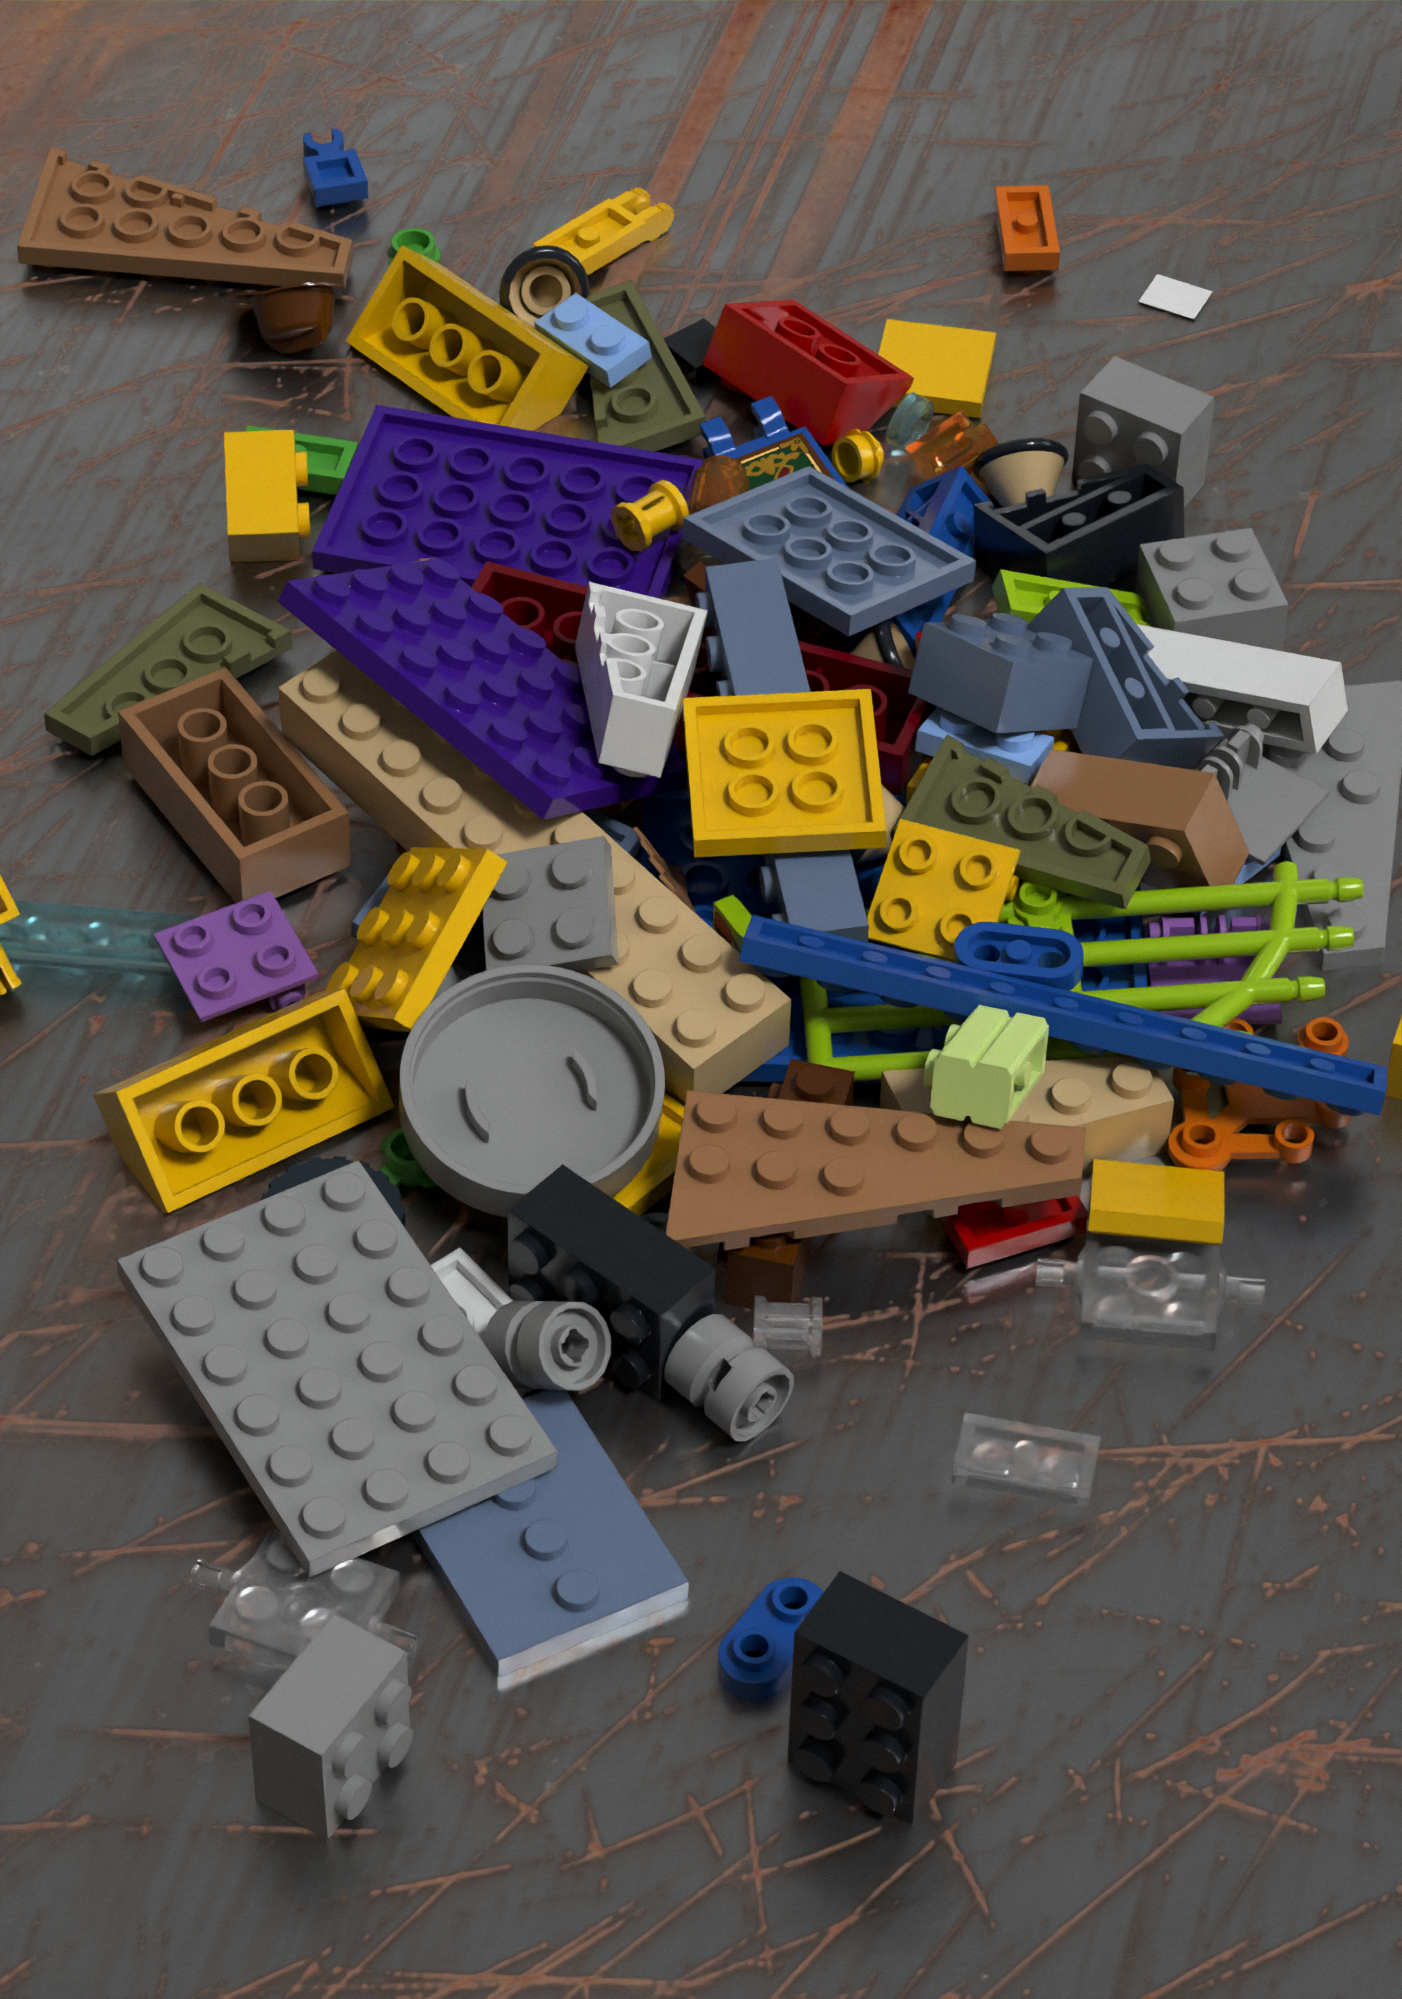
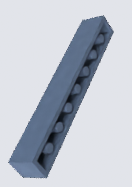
M771 558L705 567V592L696 593V608L708 610L704 629L710 628L712 636L706 637L708 666L710 673L721 672L722 681L716 682L717 696L810 692L778 559ZM850 850L753 854L754 857L764 856L766 866L759 867L761 894L764 904L775 903L777 914H771L770 919L868 942L869 925Z

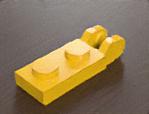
M640 187L631 188L629 192L626 191L614 199L608 198L534 242L531 248L550 245L565 249L580 261L588 276L646 240L652 242L659 238L660 234L664 235V232L668 231L669 227L672 226L671 224L675 216L673 214L674 210L664 202L655 203L653 207L650 206L651 195Z

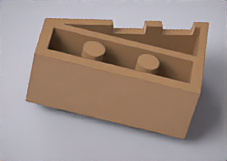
M1050 749L1030 786L1034 788L1038 784L1056 794L1060 804L1076 813L1085 810L1148 845L1151 862L1140 882L1160 889L1234 884L1249 855V849L1215 773Z

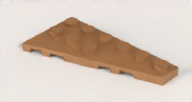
M51 146L17 245L19 264L41 265L47 268L65 267L96 270L98 272L146 274L154 277L193 278L210 282H240L261 286H287L310 282L337 283L345 287L353 259L351 239L296 222L288 223L281 227L262 221L261 211L243 206L236 213L217 207L216 197L145 175L137 176L130 180L111 174V165L100 161L92 160L88 166L69 161L67 151Z
M687 1091L666 1235L686 1249L693 1246L722 1242L724 1250L749 1247L751 1237L785 1232V1234L795 1240L897 1224V1216L900 1214L930 1210L933 1218L958 1214V1205L992 1200L1002 1208L1079 1196L1082 1183L1086 1128L1009 1121L1002 1129L974 1124L971 1117L967 1116L963 1121L936 1116L934 1113Z

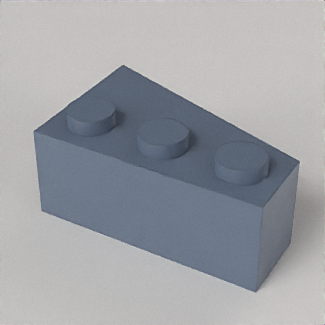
M1108 587L1063 588L1027 625L1026 629L1034 633L1048 632L1064 636L1072 640L1071 649L1094 658L1078 726L1075 729H1071L1082 754L1192 769L1225 737L1214 722L1205 727L1183 698L1190 691L1179 677L1169 682L1148 655L1154 648L1153 644Z

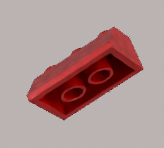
M794 299L725 304L702 365L721 377L720 383L724 387L734 392L747 394L756 401L772 396L779 406L784 420L798 429L806 426L817 444L823 448L831 447L836 440L844 437L851 429L857 428L861 432L868 431L911 388L914 377Z

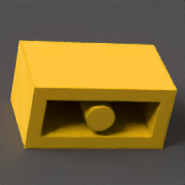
M294 430L224 432L227 534L230 563L300 560L299 538H311L309 503H298L297 487L308 486L307 451L295 452Z

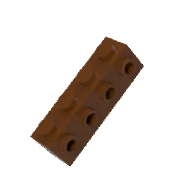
M791 1059L783 1084L773 1082L768 1098L853 1106L855 1072ZM784 1232L751 1237L749 1247L724 1250L723 1244L720 1242L717 1266L727 1268L726 1304L791 1317L816 1236L794 1240Z

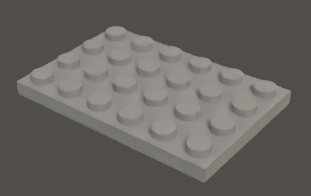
M359 1160L117 1260L118 1278L309 1578L557 1468V1449Z

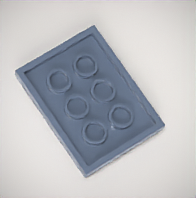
M810 466L683 518L682 539L725 564L777 558L788 601L848 637L974 581L976 560Z
M547 1389L522 1399L557 1449V1468L411 1532L498 1678L686 1600L689 1595L688 1579L566 1390Z

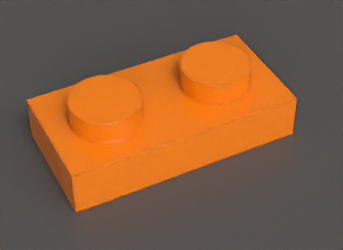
M1049 185L995 186L994 209L1004 271L1035 272L1038 270H1058L1060 249Z

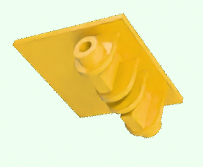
M900 819L867 916L869 925L868 939L955 962L954 945L958 934L964 928L978 922H998L1005 900L1013 901L1019 883V877L1014 876V871L1021 851L1012 847Z

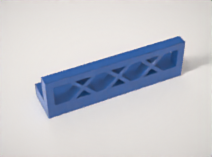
M961 465L911 487L897 516L972 558L975 551L973 505L990 500ZM956 589L891 618L903 634L914 659L916 658L915 634L923 630L924 623L942 621ZM871 627L849 637L840 631L838 634L850 646L860 642Z

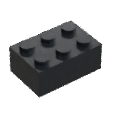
M562 1164L507 1210L509 1297L513 1301L584 1302L597 1309L606 1321L611 1336V1356L607 1366L613 1370L622 1383L631 1388H639L660 1403L675 1390L664 1378V1368L670 1352L691 1326L700 1319L715 1312L716 1268Z
M839 1571L794 1632L787 1760L796 1764L808 1777L820 1782L828 1781L859 1797L873 1811L884 1815L892 1814L914 1825L956 1765L969 1635Z

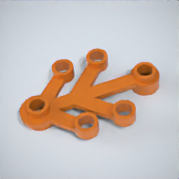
M1319 1017L1311 1020L1299 1031L1296 1045L1347 1057L1349 1039L1343 1027L1337 1021L1331 1018ZM1238 1018L1233 1019L1223 1027L1231 1030L1251 1032L1254 1035L1250 1024ZM1174 1066L1172 1083L1181 1095L1184 1122L1177 1125L1171 1131L1168 1141V1153L1175 1167L1222 1171L1231 1159H1280L1287 1163H1301L1306 1161L1312 1153L1314 1131L1309 1124H1321L1327 1128L1334 1129L1342 1128L1350 1123L1352 1116L1333 1111L1325 1102L1308 1098L1282 1100L1268 1095L1262 1090V1087L1236 1081L1232 1085H1225L1227 1107L1211 1119L1206 1091L1209 1089L1211 1082L1203 1079L1200 1075L1193 1076L1185 1073H1198L1196 1071ZM1248 1124H1278L1275 1134L1239 1133ZM1294 1139L1301 1143H1290L1286 1140Z

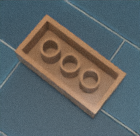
M226 667L118 711L123 765L235 903L271 891L274 897L277 898L351 866L349 812Z

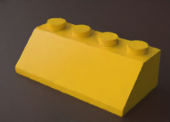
M402 245L345 340L348 344L454 418L534 431L561 414L589 367L586 363L438 262Z
M345 988L313 994L93 1094L119 1156L163 1213H170L395 1107Z

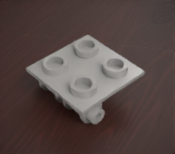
M1254 724L1238 725L1230 731L1228 739L1225 738L1215 747L1195 770L1215 773L1249 849L1247 858L1264 866L1329 796V790L1262 757V742L1264 741L1262 730Z

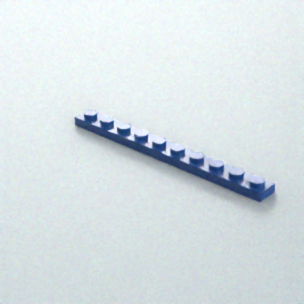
M752 915L743 938L739 962L752 964L756 971L771 977H787L791 974L814 979L819 986L839 993H847L856 989L880 995L881 1000L896 1007L913 1008L917 1005L943 1010L947 1017L962 1023L978 1005L1007 1010L1009 1017L1012 1018L1017 1012L1046 1019L1047 1025H1049L1048 1036L1070 1041L1072 1046L1083 1052L1104 1054L1109 1050L1134 1056L1138 1063L1149 1068L1164 1070L1175 1066L1198 1072L1203 1079L1215 1084L1232 1085L1236 1081L1262 1087V1090L1268 1095L1282 1100H1297L1300 1097L1325 1102L1333 1111L1349 1116H1360L1364 1112L1380 1116L1386 1095L1388 1067L756 915Z

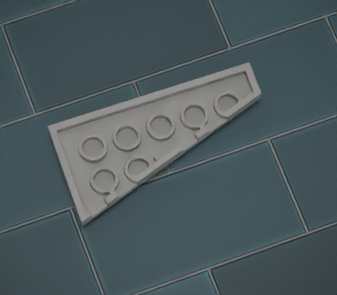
M1402 680L1345 686L1348 711L1317 754L1263 744L1262 757L1329 790V796L1281 846L1283 861L1293 862L1297 865L1299 880L1327 878L1329 881H1334L1336 877H1354L1363 881L1364 896L1361 899L1351 902L1338 903L1336 900H1330L1329 903L1299 905L1306 927L1325 929L1326 926L1341 925L1353 928V947L1341 951L1320 949L1319 952H1315L1321 971L1382 965L1402 771Z

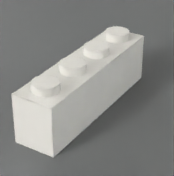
M1137 624L1154 646L1148 655L1169 682L1179 677L1190 691L1183 699L1202 724L1206 727L1214 722L1227 737L1230 731L1238 725L1254 724L1264 734L1263 744L1317 754L1348 711L1341 662Z

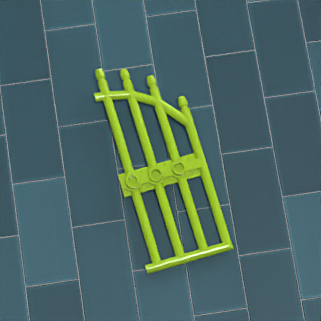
M1285 861L1274 867L1273 882L1140 890L1134 892L1126 909H1121L1022 880V884H1018L1013 901L1005 900L998 923L1058 929L1074 936L1072 920L1272 907L1269 930L1080 942L1084 953L1083 968L1255 956L1240 981L1082 991L1080 981L1073 989L1069 990L1156 1012L1204 1009L1190 1020L1223 1028L1252 1005L1290 1003L1293 999L1298 1000V1002H1311L1324 998L1325 982L1323 978L1300 976L1295 980H1289L1288 977H1272L1287 954L1319 952L1320 949L1341 951L1353 947V928L1341 925L1326 926L1325 929H1318V927L1294 928L1297 905L1329 903L1330 900H1336L1338 903L1351 902L1363 898L1364 887L1362 879L1354 877H1336L1334 881H1329L1327 878L1299 880L1297 865L1293 862ZM870 908L865 909L866 917L868 916ZM914 953V954H918V955H923V956H927V957H931V958H935V959H939V960H943V961H948V962L955 963V962H953V961H949V960H946V959H943V958H939V957H936V956H932V955H927V954H922V953ZM799 976L808 1062L854 1071V1082L881 1080L882 1071L925 1068L930 1051L833 1057L831 1034L963 1024L947 1017L943 1010L917 1005L913 1008H901L890 1004L828 1008L827 990L819 986L816 980ZM1235 1030V1031H1239V1032H1243V1033H1247V1034L1253 1035L1251 1032ZM1048 1036L1046 1061L1127 1056L1109 1050L1104 1054L1083 1052L1072 1046L1070 1041Z

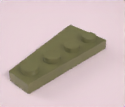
M630 280L589 294L586 300L649 341L652 355L649 361L611 388L589 374L598 435L597 441L655 452L701 436L699 424L706 422V416L633 281Z
M198 583L44 713L46 731L93 756L121 741L118 711L224 667L235 678H238L292 649V631Z
M948 734L900 817L903 820L1019 849L1021 853L1014 871V876H1018L1019 879L1121 909H1126L1151 862L1148 845L1085 810L1076 813L1060 804L1056 794L1038 784L1031 788L1010 776L1008 768L989 757L983 761L965 750L964 743ZM898 820L896 826L894 827V832H896V829H897L899 820Z

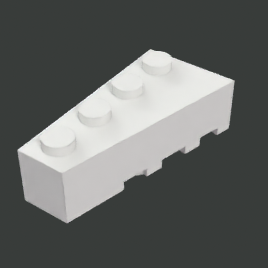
M588 582L575 650L598 763L613 766L619 773L630 777L651 775L661 778L682 713L683 698L687 697L694 675L708 610Z

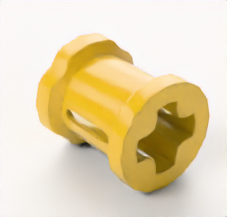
M660 480L650 486L647 495L635 502H622L614 506L611 511V522L615 528L616 535L624 546L633 552H641L650 547L652 538L668 529L676 531L683 528V518L689 516V510L683 495L677 487L669 481Z

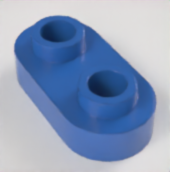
M978 922L964 928L955 940L956 964L1068 991L1073 989L1083 976V947L1075 936L1062 930L998 922Z
M796 1577L782 1578L766 1586L724 1637L719 1646L718 1677L722 1686L732 1695L751 1701L767 1699L781 1691L792 1677L794 1632L824 1592L816 1584ZM785 1606H798V1607H801V1608H799V1609H789V1608H786ZM758 1651L763 1656L752 1658L746 1656L745 1653Z

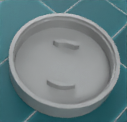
M521 964L499 967L470 976L444 991L424 1010L414 1024L406 1040L400 1065L399 1115L401 1127L412 1155L425 1173L439 1187L457 1200L489 1214L508 1218L507 1210L562 1164L612 1197L633 1180L643 1168L654 1148L661 1124L665 1092V1070L659 1046L650 1027L626 999L605 984L587 975L555 966Z

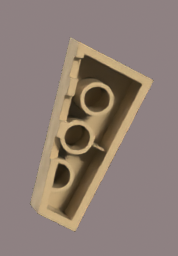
M1134 1056L1047 1060L1045 1063V1073L1010 1121L1085 1127L1083 1175L1092 1172L1093 1159L1133 1162L1167 1153L1174 1098L1158 1070L1138 1063ZM925 1068L882 1071L879 1108L933 1113L932 1108H930L932 1089L925 1088L923 1084ZM930 1210L923 1211L926 1216L932 1215Z

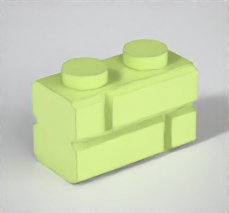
M978 1005L962 1025L952 1024L948 1029L944 1048L942 1050L932 1049L930 1051L924 1069L923 1084L925 1088L932 1089L930 1108H932L934 1115L963 1121L966 1116H970L974 1124L1002 1129L1045 1073L1049 1025H1047L1046 1019L1018 1012L1012 1018L1009 1017L1007 1010Z

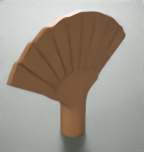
M637 827L633 828L634 833L640 840L641 846L650 857V862L660 873L661 883L696 913L687 894V881L684 871L677 865L669 866Z

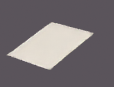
M1157 274L1138 302L1195 319L1213 291Z

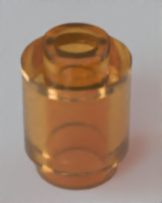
M721 455L712 456L704 460L693 475L687 501L689 515L749 491L750 482L743 464L734 458Z

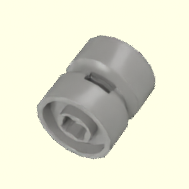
M512 1301L501 1306L490 1318L484 1334L485 1346L514 1388L583 1390L595 1384L602 1376L611 1356V1336L607 1323L597 1309L584 1302Z
M711 1314L691 1326L675 1344L664 1368L665 1381L695 1407H704L706 1416L735 1441H747L768 1428L784 1409L794 1387V1375L764 1348L754 1347L752 1339L723 1314Z

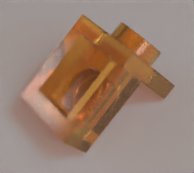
M961 409L905 447L925 479L929 480L961 465L971 474L973 472L974 460L982 452L999 443L985 423L975 428Z

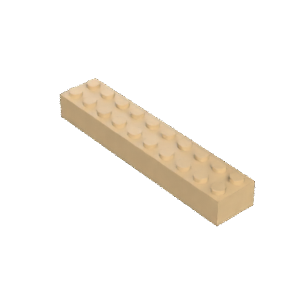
M337 650L278 687L282 734L408 852L411 847L489 849L495 854H502L600 836L606 838L611 845L619 964L577 972L587 975L616 991L642 1016L650 1027L662 1055L665 1070V1090L678 1102L685 1106L687 1091L723 1094L789 1046L791 999L764 974L756 971L752 964L739 962L740 953L582 811L542 820ZM483 909L481 910V912H480V914H479V916H478L482 921H483Z

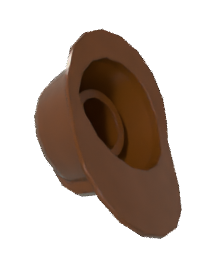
M310 282L287 285L263 292L226 293L221 295V298L229 302L252 304L264 341L271 348L281 353H298L321 346L326 341L333 327L335 299L342 297L346 290L344 286L337 283Z

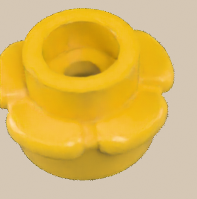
M857 428L851 429L844 437L836 440L832 448V463L844 481L855 482L861 480L863 483L868 484L871 482V478H876L879 475L884 460V453L881 444L870 432H861Z

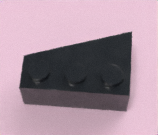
M1143 464L1077 480L1078 490L1046 497V492L1043 488L1025 492L1026 502L998 509H994L991 500L974 504L976 563L996 577L1001 569L1097 587L1108 585L1137 569L1140 544L1185 538L1184 487L1148 464Z

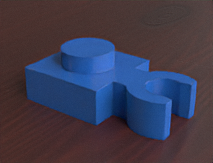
M337 128L331 129V142L326 144L316 143L313 141L311 133H305L303 135V170L315 206L342 205L349 201L368 199V180L356 150L344 151L342 132Z

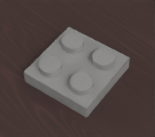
M604 836L496 854L508 863L483 907L486 971L504 966L523 964L555 966L577 972L619 964L611 845Z

